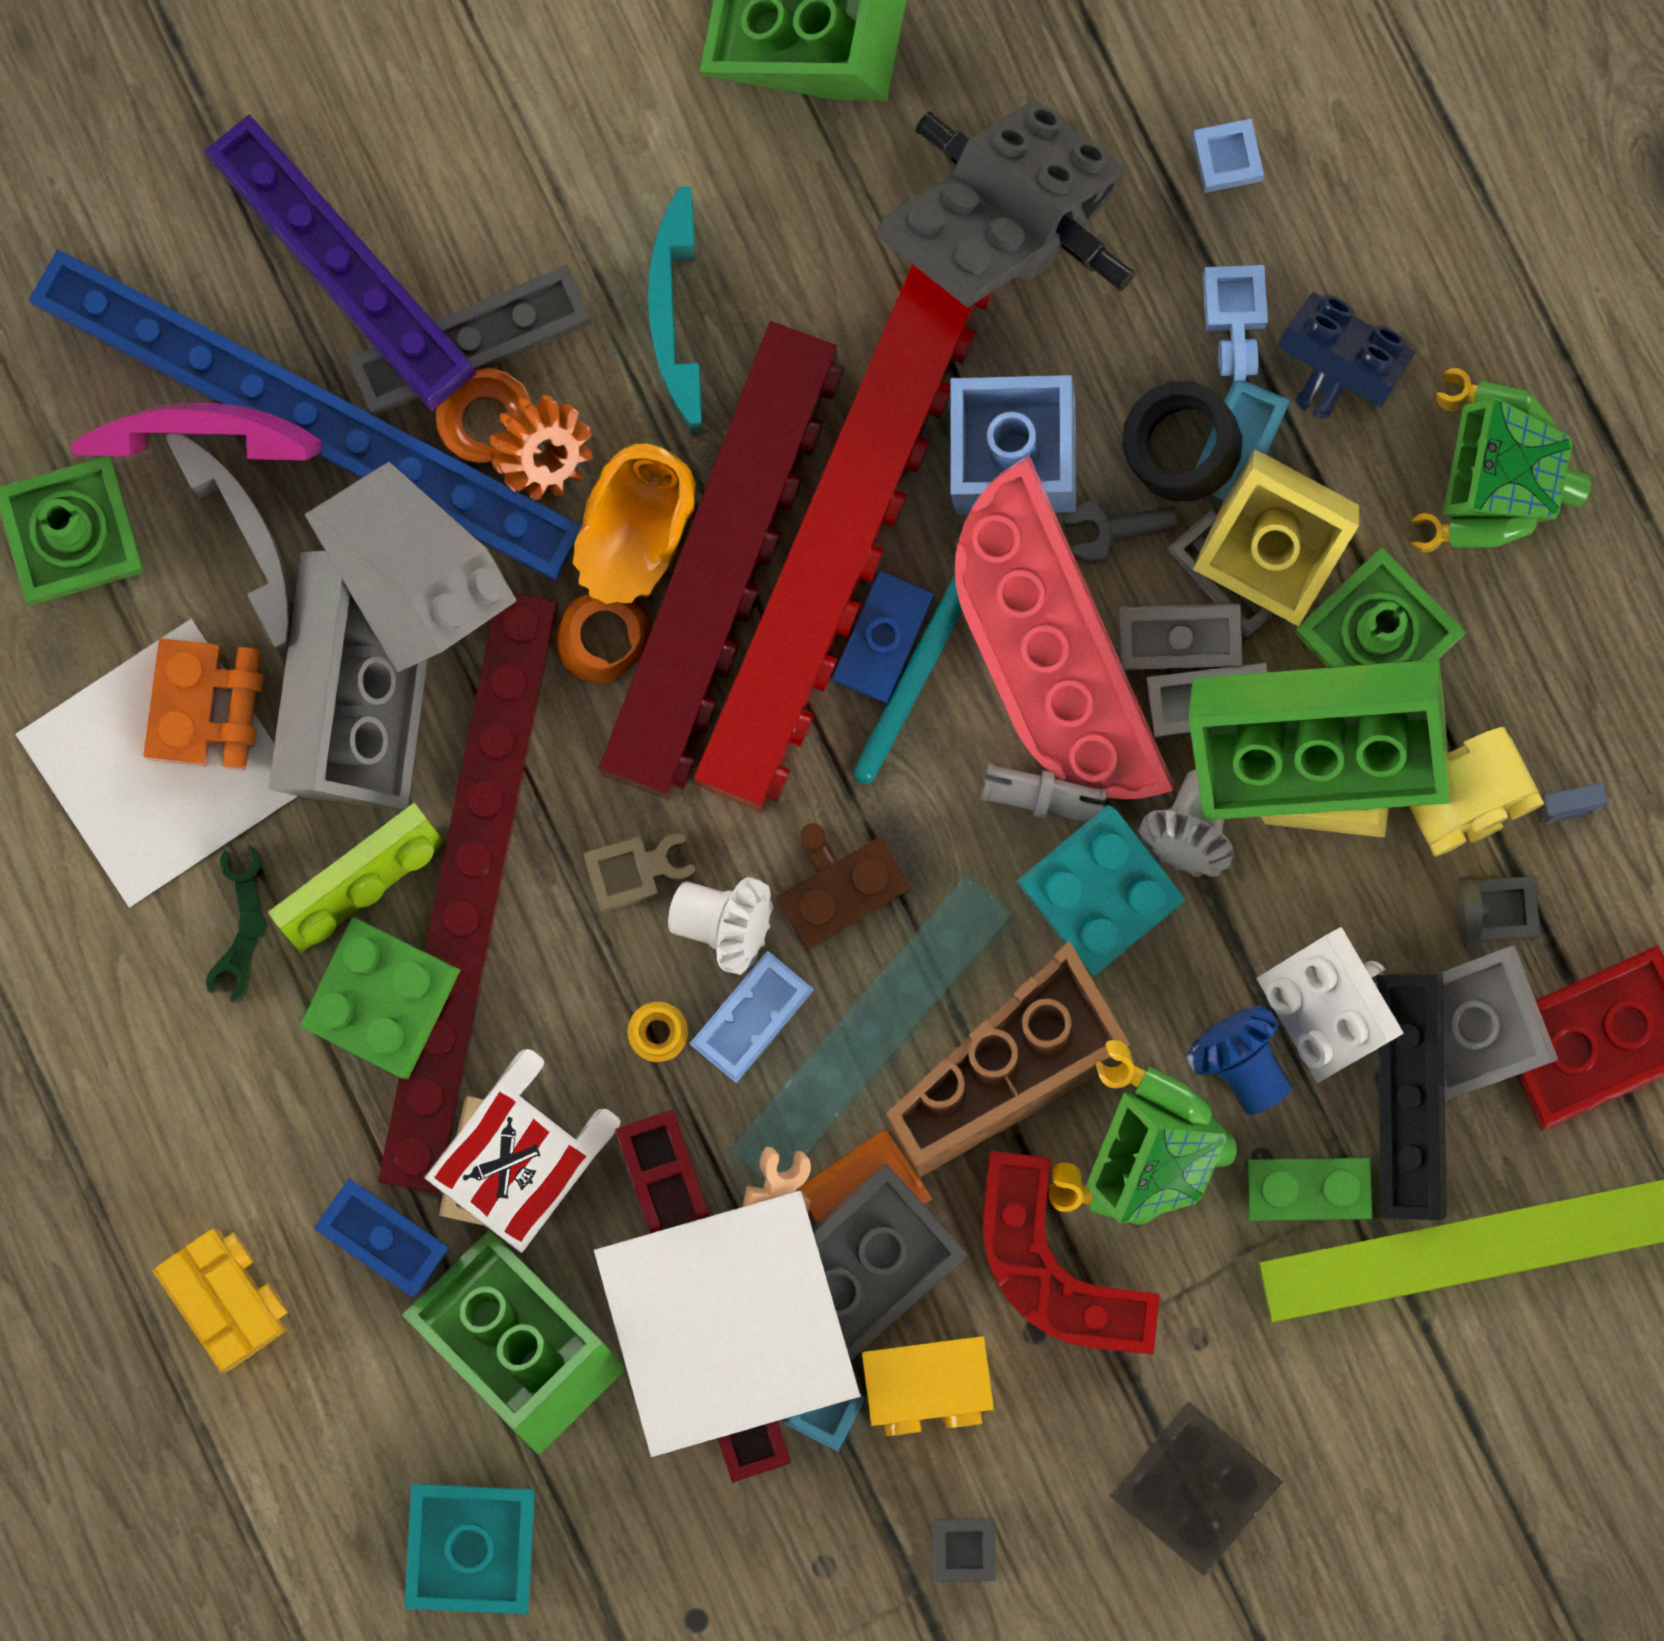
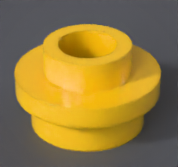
M650 1002L641 1006L632 1015L627 1030L628 1040L638 1056L649 1062L662 1063L672 1060L682 1052L688 1040V1025L683 1014L675 1006L665 1002ZM656 1021L666 1023L670 1029L668 1039L661 1044L652 1043L647 1038L649 1025Z

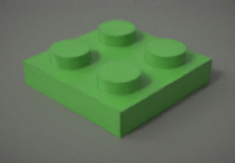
M352 917L300 1027L400 1078L408 1080L461 969L360 919Z

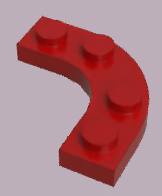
M990 1151L983 1207V1243L992 1275L1008 1302L1033 1326L1061 1341L1088 1348L1154 1355L1160 1293L1099 1287L1077 1280L1057 1263L1046 1241L1045 1209L1051 1158Z

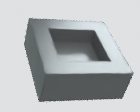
M933 1518L934 1582L996 1581L995 1518Z

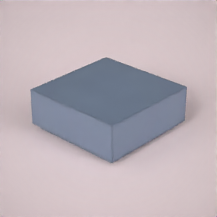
M1601 782L1543 795L1541 798L1544 805L1536 810L1539 822H1543L1544 825L1597 813L1608 803L1604 784Z

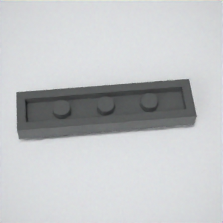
M568 265L434 321L474 366L475 370L492 367L592 324ZM374 347L347 358L371 415L377 416L418 398Z

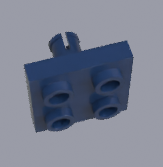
M1312 292L1277 344V347L1314 368L1302 391L1297 394L1295 401L1306 412L1318 392H1321L1322 397L1311 414L1320 419L1330 417L1332 409L1345 387L1382 408L1416 353L1405 346V340L1395 331L1380 325L1372 327L1354 316L1353 309L1341 299L1331 295H1324L1322 297L1315 292Z

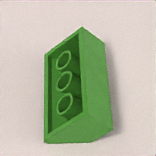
M1439 660L1193 678L1189 724L1204 820L1450 804L1446 720Z

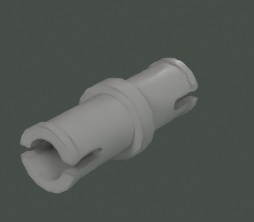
M988 763L983 779V784L985 785L981 789L980 801H991L1032 810V817L1045 819L1046 814L1088 822L1104 808L1102 802L1106 800L1107 791L1101 787L1099 789L1054 779L1055 773L1042 770L1040 775Z

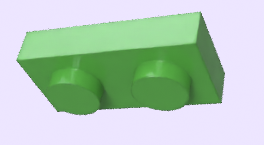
M1370 1158L1263 1159L1246 1161L1248 1222L1372 1219Z

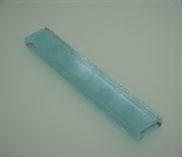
M966 874L729 1150L763 1180L766 1178L761 1173L759 1161L765 1147H772L779 1154L777 1172L789 1170L793 1165L795 1152L803 1151L806 1155L1013 913Z

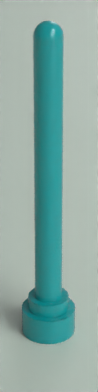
M955 575L853 768V776L861 784H869L876 778L962 613L956 589Z

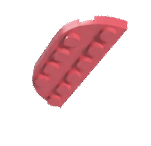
M1030 456L1004 470L990 482L972 506L963 525L955 555V581L959 602L966 621L1018 736L1030 754L1046 770L1054 772L1055 777L1062 781L1066 779L1076 784L1099 789L1100 787L1104 788L1107 791V798L1140 799L1173 791L1174 782Z

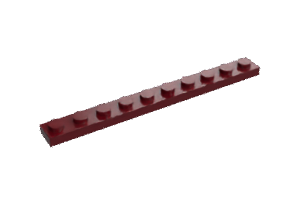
M513 593L517 601L491 619L425 946V952L461 969L409 1079L399 1077L378 1179L380 1183L440 1194V1190L424 1178L450 1145L558 606L557 601Z

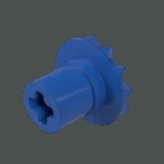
M1264 1006L1253 1007L1250 1010L1241 1009L1229 1018L1224 1017L1216 1026L1207 1028L1206 1034L1194 1041L1186 1057L1195 1074L1208 1075L1216 1073L1219 1078L1224 1080L1247 1115H1254L1269 1109L1280 1102L1292 1089V1084L1272 1054L1271 1045L1268 1041L1277 1030L1278 1021L1272 1012L1268 1011Z

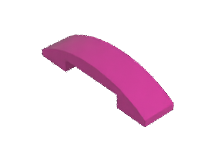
M206 402L172 404L143 410L104 424L72 443V455L132 456L149 449L148 433L246 435L247 459L307 460L322 453V441L285 419L248 407Z

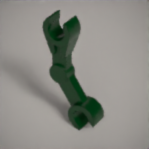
M248 845V851L252 859V865L247 873L235 874L232 871V861L228 851L224 850L220 858V867L223 874L230 881L234 882L240 913L239 931L232 946L210 970L206 979L207 991L213 994L221 975L225 973L235 974L238 984L230 998L232 1003L239 1002L247 993L252 955L260 938L266 934L268 929L267 921L262 914L256 879L262 871L263 861L260 854L250 845Z

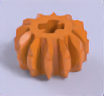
M543 395L535 408L528 399L519 398L518 409L520 415L513 418L510 414L500 413V421L507 428L506 432L489 436L490 444L500 451L491 459L492 465L498 473L506 474L504 483L514 492H519L525 488V492L532 499L540 500L548 487L555 496L564 497L563 481L570 477L573 481L583 482V474L576 468L577 463L593 460L592 451L586 445H583L592 436L591 430L584 422H577L579 412L570 404H563L558 407L556 400L551 396ZM541 442L542 445L546 448L542 453L541 450L537 447L538 444Z

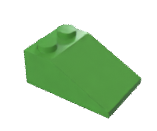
M714 0L699 72L705 77L831 100L887 101L907 0Z
M490 1229L402 1314L418 1333L538 1455L626 1370V1367L610 1349Z

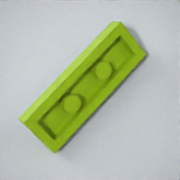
M414 802L268 913L284 935L302 953L310 946L321 943L329 938L338 925L358 910L377 902L387 888L407 873L418 870L431 860L433 854L445 846L446 843Z

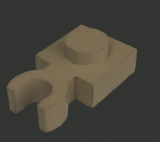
M676 833L666 836L659 842L656 850L646 852L642 837L639 836L583 853L600 912L604 913L659 896L654 879L664 876L671 881L681 882L692 878L696 874L694 864L675 868L667 860L668 854L673 848L688 844L685 834Z

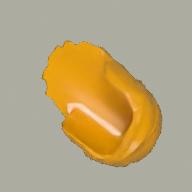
M648 443L634 444L619 451L603 467L600 477L588 497L583 524L574 542L573 565L580 573L579 585L589 589V598L598 600L604 605L615 602L633 603L636 597H648L652 589L674 563L684 530L695 515L694 496L696 483L693 474L687 464L662 447Z

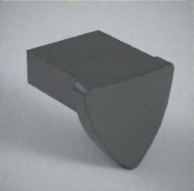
M1473 876L1458 877L1456 886V915L1460 938L1465 950L1478 949L1480 942L1531 939L1540 936L1535 876L1475 880Z

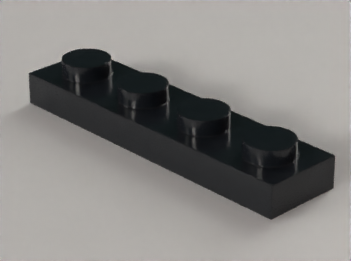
M1381 973L1377 975V988L1404 1033L1378 1048L1381 1219L1442 1220L1447 1217L1443 973Z

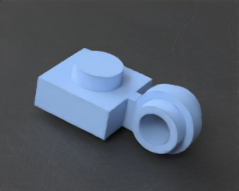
M1264 265L1205 267L1202 277L1206 332L1230 331V340H1219L1218 365L1220 376H1231L1232 382L1246 381L1247 375H1257L1258 346L1256 339H1245V330H1265L1268 324Z

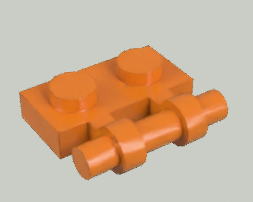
M159 638L143 757L146 760L206 767L209 743L225 745L222 767L246 770L249 747H255L257 728L252 727L256 694H262L264 675L259 673L261 650L238 647L235 670L219 669L222 648L219 645ZM216 690L232 692L228 723L212 722Z

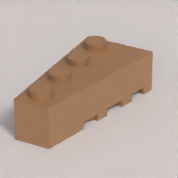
M1070 941L1053 955V959L1033 978L1031 976L1013 993V997L990 1019L982 1022L947 1059H943L886 1113L890 1128L919 1178L1099 1077L1095 1061H1099L1107 1067H1117L1120 1065L1121 1061H1116L1107 1053L1105 1045L1107 1041H1121L1131 1051V1044Z

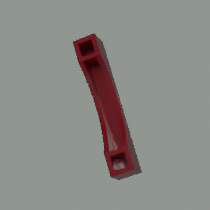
M673 1109L615 1129L650 1234L710 1217L677 1115ZM779 1421L717 1438L732 1483L792 1462Z

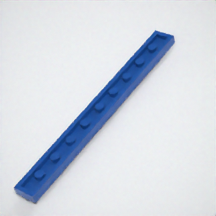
M59 249L55 252L28 300L35 308L215 403L248 407L266 412L305 429L322 441V453L316 455L317 457L359 479L383 464L390 462L480 543L554 582L557 581L574 550V542L582 525L517 491L514 492L508 486Z

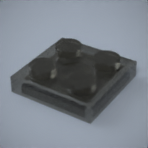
M1187 1401L1109 1496L1205 1577L1283 1481L1193 1404Z

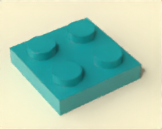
M1110 805L1104 807L1015 881L1062 942L1066 944L1070 941L1086 970L1093 977L1186 901L1118 811Z
M411 1484L404 1609L529 1614L536 1489Z

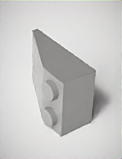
M390 462L378 467L304 514L397 673L442 653L517 601L487 548Z

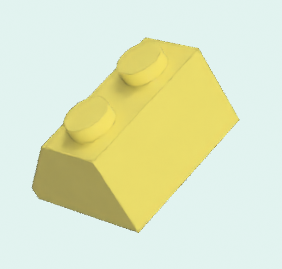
M1253 449L1219 509L1195 561L1193 570L1299 627L1359 527V505L1266 454Z

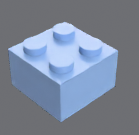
M1072 375L951 378V498L956 515H968L980 494L991 481L1004 470L1030 456L1054 512H1076V397Z

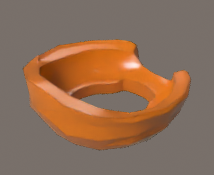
M489 367L476 370L477 374L437 406L436 409L437 432L445 448L461 460L488 463L492 462L491 459L500 452L494 447L491 448L485 443L473 440L464 430L463 416L471 403L483 398L498 400L505 406L508 413L515 418L520 415L518 409L519 398L528 399L531 402L521 382L504 371Z
M589 593L573 599L562 615L555 630L556 650L564 668L577 678L596 684H611L641 658L652 630V623L643 604L634 599L633 603L615 602L604 605L598 600L590 599ZM608 611L614 613L624 621L627 627L628 639L632 646L624 658L615 663L609 664L606 660L593 656L585 649L581 642L582 625L589 616L596 612Z

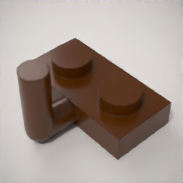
M810 823L801 830V846L817 874L776 897V900L805 949L809 951L911 891V887L881 836L838 861L825 840L823 828L818 824Z

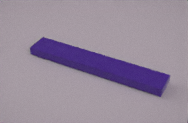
M250 114L203 151L209 162L430 412L477 374L474 366Z

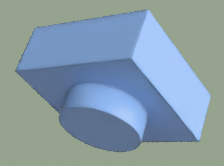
M1252 119L1193 130L1192 141L1204 193L1263 181L1264 172Z

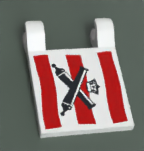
M530 1049L521 1050L517 1053L499 1081L424 1178L520 1253L525 1250L593 1158L615 1134V1129L619 1128L621 1124L619 1117L610 1110L598 1109L591 1115L577 1138L574 1139L519 1095L544 1066L542 1057Z

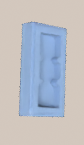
M767 951L690 1042V1046L737 1084L810 997L814 989Z

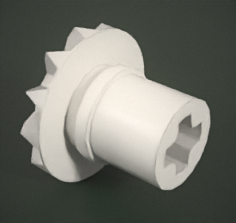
M746 877L741 880L733 891L727 890L724 892L691 882H684L678 887L670 905L668 915L669 931L674 935L709 944L710 947L716 949L718 965L723 971L741 975L749 966L751 967L757 961L759 949L765 946L766 932L771 927L769 916L773 910V904L770 901V887L762 883L761 880L752 877Z

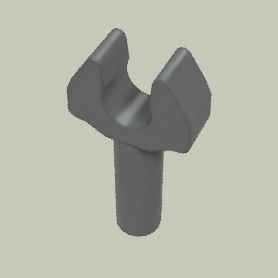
M1096 500L1076 506V512H1070L1063 522L1065 527H1079L1083 524H1090L1097 530L1098 538L1094 542L1081 543L1071 547L1075 559L1089 564L1106 562L1108 550L1117 540L1177 530L1174 506L1113 517L1102 511Z

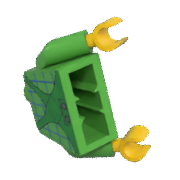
M1451 368L1443 374V381L1457 384L1463 388V392L1456 396H1449L1441 392L1436 393V401L1442 409L1450 412L1463 409L1442 514L1453 518L1450 524H1441L1439 519L1432 514L1423 513L1414 517L1411 521L1412 524L1428 523L1437 530L1435 538L1430 542H1410L1414 549L1424 553L1432 552L1442 542H1450L1453 548H1497L1531 535L1539 522L1555 520L1560 512L1561 503L1577 508L1585 503L1591 489L1590 476L1587 473L1568 468L1572 449L1571 438L1568 434L1555 428L1554 420L1530 392L1487 381H1481L1479 385H1473L1467 373L1459 368Z
M1111 1040L1105 1044L1107 1053L1113 1059L1122 1063L1117 1067H1107L1103 1063L1095 1061L1098 1075L1102 1083L1107 1087L1116 1089L1131 1084L1136 1087L1135 1092H1124L1087 1184L1083 1185L1082 1173L1077 1166L1071 1163H1058L1052 1168V1177L1055 1184L1048 1185L1049 1200L1054 1208L1061 1212L1075 1210L1083 1203L1090 1205L1089 1212L1114 1218L1118 1223L1128 1222L1135 1225H1143L1165 1212L1195 1205L1202 1199L1214 1168L1229 1166L1235 1160L1237 1153L1236 1142L1232 1134L1224 1130L1212 1117L1211 1107L1208 1102L1191 1088L1151 1066H1148L1146 1070L1135 1066L1128 1046L1121 1041Z

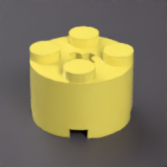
M1505 727L1487 731L1464 741L1463 747L1447 754L1450 804L1409 806L1434 857L1445 854L1467 842L1464 834H1467L1470 842L1474 843L1503 828L1501 822L1508 818L1506 813H1509L1513 820L1544 805L1539 791Z

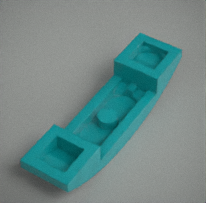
M679 187L666 210L655 240L648 282V311L656 362L667 395L677 415L690 434L698 435L703 434L699 363L676 364L672 260L696 259L691 187Z

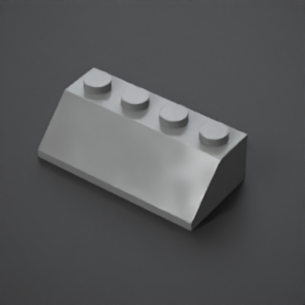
M326 551L301 552L268 790L319 801L404 810L408 807L428 659L397 673Z

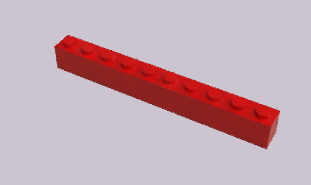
M911 265L694 776L696 786L761 813L768 799L776 803L780 800L791 773V769L782 766L791 744L801 748L815 716V714L806 711L814 689L825 692L838 662L837 658L829 656L837 634L848 637L861 607L860 603L852 600L861 579L871 583L884 553L883 548L875 546L884 524L894 528L900 517L908 495L898 491L907 469L918 473L931 441L922 437V433L930 415L941 418L951 395V384L944 381L953 361L964 364L977 332L968 328L969 322L976 307L987 310L995 290L967 308L916 266Z

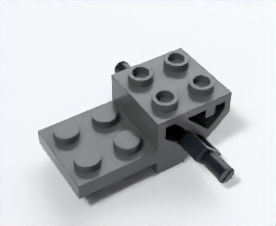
M1035 99L971 138L966 137L958 130H952L934 116L931 111L927 112L920 119L915 128L916 133L921 134L944 152L946 158L956 167L951 176L883 217L876 236L967 308L1017 275L1025 282L1053 263L1059 255V248L1063 249L1089 271L1097 272L1114 285L1118 291L1124 290L1129 285L1135 275V270L1130 269L1107 251L1105 245L1084 229L1111 198L1125 171L1122 166L1107 155L1102 147L1088 141L1062 121L1061 117L1054 110L1043 106Z

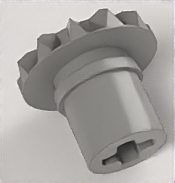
M1196 770L1187 773L1173 807L1168 810H1156L1148 813L1138 830L1142 837V844L1149 852L1155 853L1156 861L1170 864L1175 872L1181 869L1188 871L1194 877H1200L1202 874L1210 877L1219 876L1223 869L1229 868L1234 856L1232 844L1223 835L1222 827L1226 819H1203Z

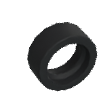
M1170 381L1150 389L1133 405L1124 423L1122 447L1128 465L1152 493L1170 501H1196L1214 494L1231 479L1241 459L1243 437L1236 417L1227 404L1212 389L1193 381ZM1183 409H1195L1206 414L1213 422L1217 433L1216 444L1210 456L1197 468L1182 474H1170L1159 469L1152 461L1148 450L1149 439L1155 427L1168 415Z

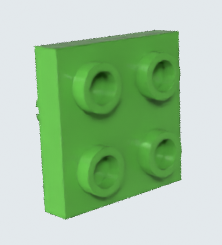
M104 456L0 487V513L25 602L29 606L145 573L114 460L111 456Z
M1383 547L1375 552L1293 632L1327 668L1439 660L1466 634Z

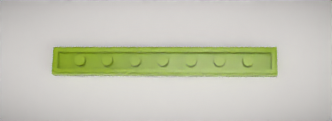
M1664 1180L1259 1262L1258 1266L1270 1323L1663 1243Z

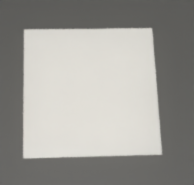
M192 619L162 637L164 639L207 643ZM159 640L15 734L129 908L298 797L268 790L275 744L254 712L252 727L257 728L255 747H249L246 770L222 767L225 747L222 744L209 743L206 767L146 760L143 757ZM220 662V667H219V669L225 670V668L223 667V665H222L221 662ZM216 690L213 723H228L232 692Z
M801 1190L594 1250L651 1457L861 1397Z

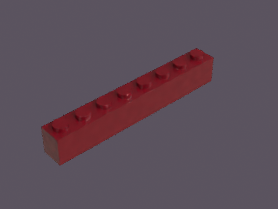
M769 321L599 765L602 776L666 800L670 799L674 787L682 790L685 789L696 761L695 755L687 753L695 731L706 734L718 700L709 697L717 675L727 678L738 651L739 644L730 641L738 619L746 622L749 621L759 596L760 588L751 585L759 563L770 566L779 544L781 532L773 530L779 510L784 508L790 511L797 497L802 477L794 474L801 453L812 455L818 442L823 421L815 419L822 397L833 400L840 384L844 366L836 364L838 358L837 345Z

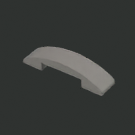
M170 433L164 436L192 490L200 500L218 490L221 491L268 581V584L247 595L274 647L281 656L287 654L293 614L292 593L283 559L270 529L238 481L209 452L180 433Z

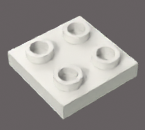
M1342 927L1323 936L1256 978L1267 996L1270 1006L1275 1010L1295 1044L1301 1059L1307 1065L1317 1083L1404 1034L1379 992L1377 982L1374 983L1372 980L1374 976L1385 971V967L1375 961H1368L1363 964Z

